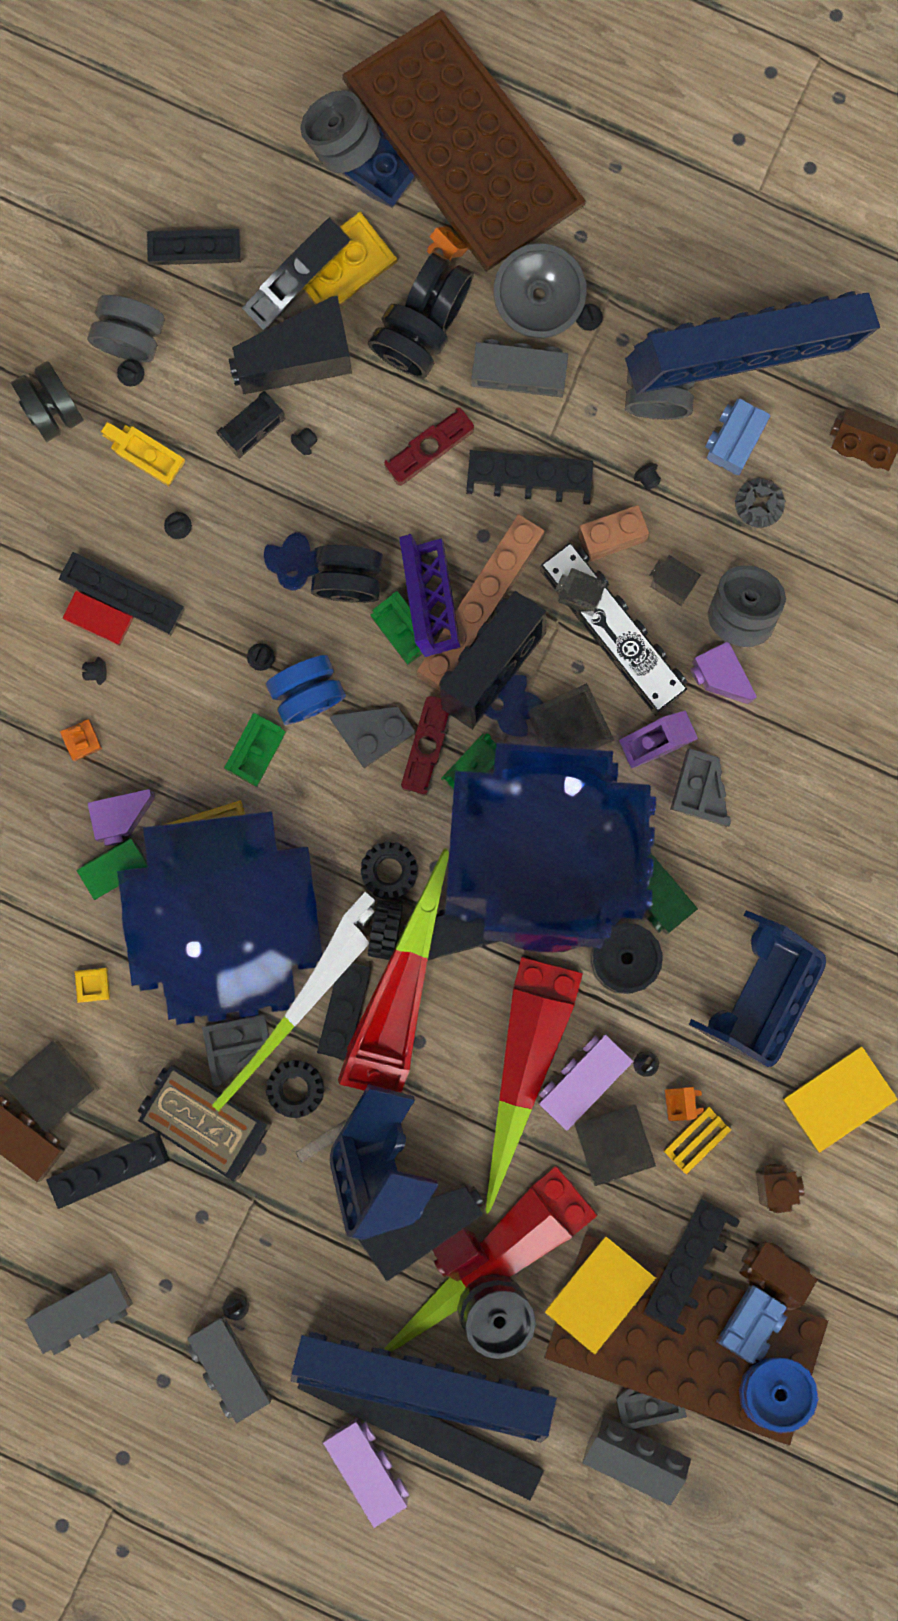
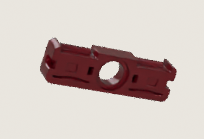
M460 407L455 408L456 414L452 413L437 424V428L432 425L408 443L409 447H406L391 458L389 463L387 460L384 461L386 471L393 476V480L397 485H404L474 432V424ZM426 439H433L437 442L438 449L433 454H425L420 448L421 443Z
M428 696L425 700L401 783L403 790L416 792L422 796H426L429 793L425 788L429 786L434 769L433 765L437 766L445 734L441 733V731H445L449 714L442 710L440 698ZM429 737L436 742V749L432 754L427 755L419 751L418 743L421 739Z

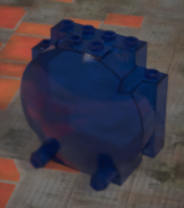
M496 743L494 774L455 771L445 914L457 915L459 919L466 922L473 921L476 918L485 919L483 940L501 941L515 948L527 951L553 953L579 947L602 948L605 938H610L611 926H615L621 918L643 919L646 909H651L653 893L647 887H649L650 878L653 876L654 858H648L651 853V846H654L655 827H649L650 815H655L656 796H651V785L617 782L619 764L613 762V751Z
M272 811L144 827L148 867L117 871L122 906V926L127 946L131 985H139V991L158 989V983H162L164 996L166 997L168 1020L176 1019V1025L194 1023L195 1016H207V1022L226 1020V1013L239 1012V1017L259 1015L258 1009L271 1006V1012L289 1010L290 1004L296 999L292 965H298V970L316 968V961H320L322 957L309 848L302 847L277 851Z

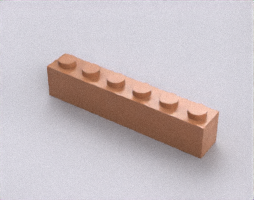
M517 515L455 611L461 647L426 657L417 670L418 678L440 691L441 686H439L441 678L448 670L453 671L459 664L458 658L466 646H473L478 639L477 633L486 621H491L497 606L508 595L544 539L545 530L521 515ZM444 628L435 643L451 639L450 631Z

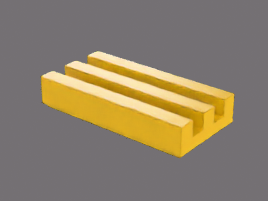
M707 1107L697 1117L698 1119H695L663 1151L686 1175L731 1131L710 1107ZM710 1117L713 1121L676 1156L673 1151L700 1124ZM718 1126L721 1130L685 1165L682 1160Z

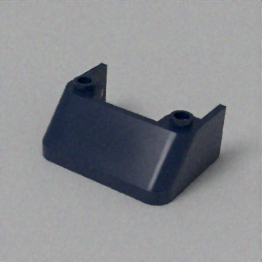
M746 910L743 916L758 926L751 937V947L753 953L759 959L731 1013L726 1010H720L710 1018L708 1026L693 1019L690 1020L688 1025L764 1066L772 1067L781 1058L826 966V957L823 952L788 927Z
M368 1085L332 1146L329 1159L345 1233L349 1238L364 1240L414 1224L416 1220L421 1218L424 1207L438 1186V1181L435 1179L397 1171L395 1157L404 1149L406 1143V1135L403 1133L401 1123L415 1101L412 1095Z

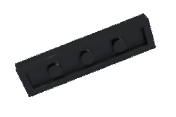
M72 552L58 578L61 582L169 636L172 635L185 610L184 606L75 552Z
M159 1131L46 1179L56 1206L60 1209L170 1161Z

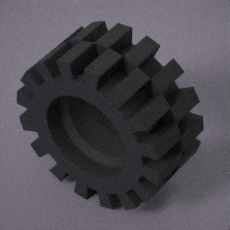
M390 841L382 844L378 843L366 852L361 862L362 880L366 888L376 897L386 900L398 899L406 895L415 885L418 875L416 859L410 850L400 843H390ZM394 859L399 862L402 873L397 881L386 883L379 879L377 867L381 861Z
M382 900L377 901L368 956L390 960L398 940L403 904Z
M299 1060L287 1061L278 1065L270 1073L271 1075L266 1083V1096H268L269 1104L277 1113L288 1118H301L317 1109L322 1101L325 1088L319 1071L311 1064ZM293 1076L302 1078L308 1087L307 1095L298 1102L288 1100L283 1093L285 1081Z

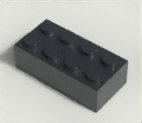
M514 591L509 599L504 597L495 611L497 615L491 622L486 621L477 633L478 639L472 647L468 645L464 648L458 658L459 664L453 671L448 670L439 683V686H441L442 710L472 730L546 634V611L517 591Z

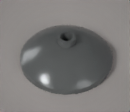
M538 243L521 247L504 260L496 274L493 293L497 311L511 329L531 338H548L564 332L575 323L584 308L587 287L580 265L568 252L554 245ZM536 289H541L545 297L538 300L533 296V292Z

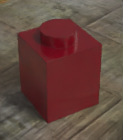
M465 1228L432 1250L437 1258L434 1260V1264L443 1277L448 1276L456 1281H460L489 1261L475 1234Z

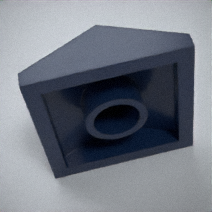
M379 128V144L371 158L360 167L349 172H343L342 174L363 193L393 208L415 176Z

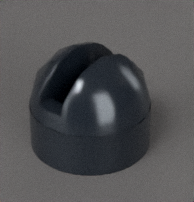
M640 1052L634 1058L633 1067L640 1076L650 1077L658 1071L659 1060L652 1052ZM650 1056L654 1060L647 1070L643 1072L640 1068Z
M232 1294L225 1299L223 1313L228 1319L237 1321L244 1318L248 1313L249 1303L243 1295ZM239 1302L242 1303V1308L229 1314L228 1308L235 1306Z

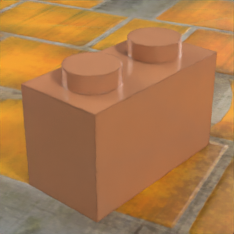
M637 505L580 525L578 536L590 561L647 542L649 531L640 507Z

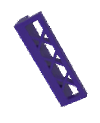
M411 534L399 537L415 643L424 657L460 648V638L443 540L440 538L417 545ZM437 550L438 556L431 566L422 562L421 555ZM433 575L442 579L435 592L426 588V584ZM437 601L446 605V609L439 618L430 613ZM442 627L450 631L451 639L435 643L434 637Z

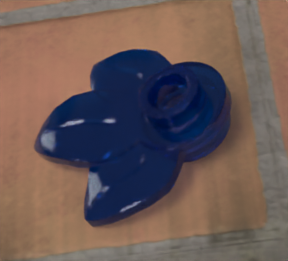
M301 532L289 535L283 542L282 547L266 545L264 549V562L267 569L277 574L280 585L288 590H299L306 584L308 577L320 572V570L314 567L315 551H310L308 539ZM291 571L298 572L296 576L287 575Z
M514 675L496 698V700L502 701V709L495 710L490 706L485 713L488 718L497 720L500 729L504 733L514 737L527 736L528 726L525 720L535 717L544 708V703L537 696L525 691L527 677L524 675Z

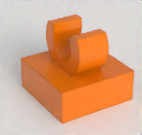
M449 226L437 227L429 236L434 243L429 245L427 252L432 254L440 248L443 251V256L448 258L450 262L452 258L462 257L469 248Z
M89 719L60 731L73 761L103 749Z
M694 1087L665 1089L668 1121L698 1119L697 1114H702L704 1108H696L695 1096H701L702 1091L694 1090Z

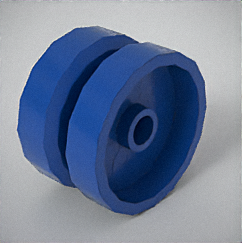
M320 655L299 662L279 672L265 683L273 700H284L277 708L284 725H291L316 716L335 706L346 697L339 680H328L334 673V669L327 655Z
M780 1357L764 1358L751 1365L743 1375L739 1388L741 1406L747 1417L758 1426L779 1433L792 1432L806 1425L814 1415L818 1402L817 1384L811 1373L800 1363ZM777 1389H783L784 1394L779 1396L780 1401H777L775 1398V1391Z

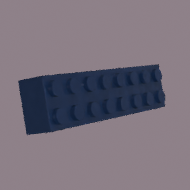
M850 291L836 299L830 300L829 296H824L806 305L799 301L787 305L784 309L776 310L775 307H768L754 315L742 312L723 321L720 317H716L698 326H694L693 323H685L672 331L666 332L665 328L655 329L647 334V338L643 342L634 346V350L625 358L635 392L640 394L851 351L878 330L880 324L869 292L856 295L855 291Z
M309 1332L308 1337L301 1335L290 1382L539 1443L549 1437L557 1398L549 1396L550 1391L534 1386H531L530 1390L517 1388L518 1383L511 1380L499 1379L495 1383L487 1381L485 1374L474 1371H467V1375L454 1373L455 1368L453 1366L436 1363L435 1367L422 1365V1359L404 1355L401 1360L390 1357L391 1352L381 1348L373 1347L371 1352L360 1350L358 1343L348 1340H340V1344L328 1342V1336L320 1333Z

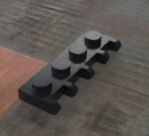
M470 450L466 494L473 493L474 484L495 485V497H500L501 486L526 488L525 499L531 500L532 489L556 491V502H562L563 492L584 493L583 504L590 505L594 461Z
M701 1199L642 1314L672 1331L684 1335L686 1328L676 1321L684 1305L697 1309L699 1302L689 1297L699 1276L711 1281L713 1274L703 1267L713 1248L725 1253L727 1245L717 1240L725 1223L737 1228L740 1221Z

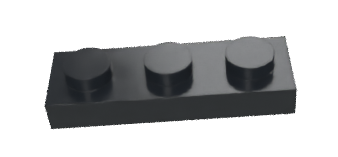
M240 230L147 231V262L149 265L241 263Z
M351 963L334 982L317 1053L345 1060L348 1052L347 1047L357 1027L371 968Z

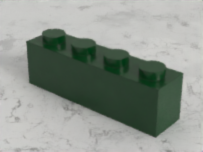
M617 811L587 835L586 839L589 843L586 847L597 860L601 857L609 865V868L606 869L607 873L617 884L620 882L624 883L629 889V892L626 894L627 897L638 909L641 906L645 908L650 914L647 918L648 922L658 933L663 930L666 935L698 910Z

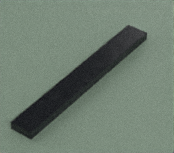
M299 1384L297 1389L529 1501H531L544 1473V1469L436 1417Z

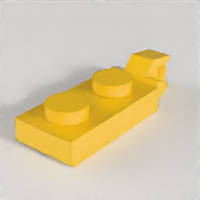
M107 422L101 430L102 436L113 443L111 450L116 452V455L168 487L185 463L183 457L133 426L130 428L125 425L120 430Z

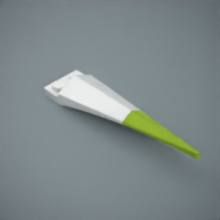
M364 892L345 913L316 968L283 1019L251 1061L213 1103L212 1106L217 1111L226 1104L369 945L368 940L358 929L359 927L363 930L374 918L375 900L369 894Z

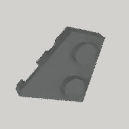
M398 707L339 714L330 717L331 722L363 768H366L416 734Z
M693 749L686 750L670 810L725 827L730 826L731 819L727 815L724 799L726 792L725 786L721 781L722 770L719 757Z
M265 1015L202 1027L213 1087L220 1086L245 1067L269 1038Z
M629 1388L616 1397L621 1423L631 1430L687 1417L685 1408Z

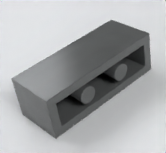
M490 339L483 340V343L476 342L471 387L563 398L569 353H563L562 349L556 347H545L544 350L532 349V346L524 343L505 346L501 345L499 341Z
M116 1270L31 1315L25 1321L42 1354L52 1350L55 1355L70 1347L69 1340L80 1334L81 1338L85 1339L99 1331L100 1329L97 1324L106 1319H109L112 1324L127 1316L126 1308L130 1307L133 1303Z
M224 1315L187 1338L190 1343L187 1345L189 1354L195 1362L200 1361L206 1370L203 1373V1377L212 1391L217 1389L222 1398V1401L219 1402L220 1407L228 1419L233 1417L237 1424L270 1404L272 1400L271 1395Z
M603 1416L588 1441L582 1463L671 1506L687 1479L691 1458Z

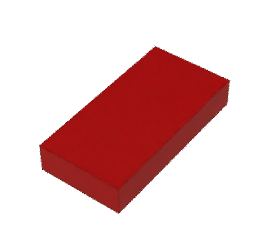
M75 591L62 619L120 646L133 617Z

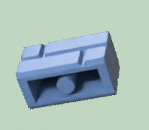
M737 399L734 406L727 404L719 419L720 422L724 423L719 433L712 432L705 448L710 450L706 459L720 467H724V469L735 475H740L771 415L741 399Z
M749 1286L716 1342L748 1363L753 1364L756 1359L761 1361L769 1350L770 1344L766 1341L772 1331L778 1333L787 1319V1316L783 1314L787 1307L758 1288Z

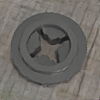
M757 478L747 481L739 489L735 499V508L743 522L752 527L764 528L773 525L779 520L783 514L786 500L782 494V488L775 485L772 480ZM755 494L760 498L770 495L765 504L766 510H763L760 506L750 510L756 500Z

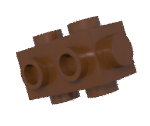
M846 409L842 419L836 417L829 434L834 436L831 449L836 450L842 456L862 460L870 467L889 471L898 453V428Z
M782 1163L764 1165V1171L756 1172L760 1205L769 1208V1211H773V1213L793 1211L792 1205L800 1204L799 1196H804L802 1177H797L796 1171L788 1169L787 1165H782Z
M766 1241L755 1247L753 1245L750 1246L742 1257L741 1261L744 1265L739 1274L746 1278L748 1285L767 1293L773 1299L786 1306L785 1310H794L803 1306L818 1281L816 1277L810 1274L809 1268L800 1262L792 1261L784 1255V1250L774 1243Z

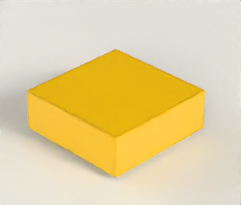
M108 968L74 971L77 1003L110 1000Z

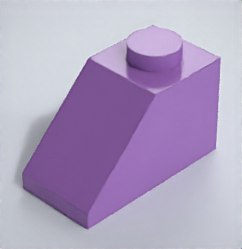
M726 642L695 657L692 661L694 666L690 668L692 676L698 685L703 684L706 691L745 704H749L757 698L730 643Z
M685 710L662 717L619 741L632 769L671 753L698 738Z
M147 789L89 802L88 808L95 840L104 842L105 846L123 843V837L131 836L155 799L154 793Z

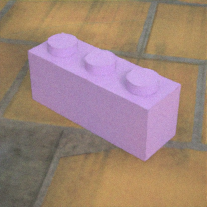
M595 1035L583 1047L586 1054L578 1062L573 1058L561 1070L564 1077L556 1085L551 1081L538 1094L542 1098L538 1104L566 1131L633 1063L607 1035H603L600 1039Z
M355 1418L326 1436L323 1444L373 1528L405 1509L408 1504L406 1497L410 1494L400 1478L395 1480L389 1471L393 1466L384 1450L378 1452L372 1441L376 1437L368 1423L364 1422L361 1424L359 1419Z

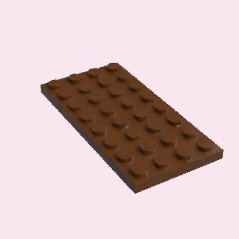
M442 10L343 74L342 80L360 99L367 113L373 118L386 139L486 272L505 260L511 253L526 246L585 206L586 200Z
M584 1235L570 1279L601 1242L600 1239ZM620 1247L656 1279L597 1353L593 1354L555 1322L544 1359L790 1446L794 1431L782 1433L758 1426L747 1417L741 1406L739 1388L743 1375L753 1364L748 1363L716 1342L746 1291L713 1279L708 1281L699 1276L689 1297L698 1301L699 1305L697 1309L684 1305L676 1321L686 1328L684 1335H680L642 1314L668 1263ZM798 1309L785 1310L783 1314L787 1316V1319L778 1333L772 1331L766 1341L770 1344V1347L764 1358L780 1357L798 1362L812 1375L829 1320ZM783 1389L775 1391L777 1401H780L779 1396L784 1394Z

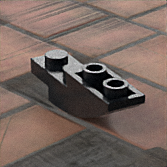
M329 217L276 269L242 309L263 330H266L352 239Z

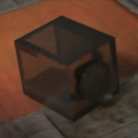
M669 555L665 562L659 560L649 576L654 579L650 587L679 606H682L701 575Z
M571 568L568 576L562 574L555 590L560 593L558 602L593 617L607 582Z

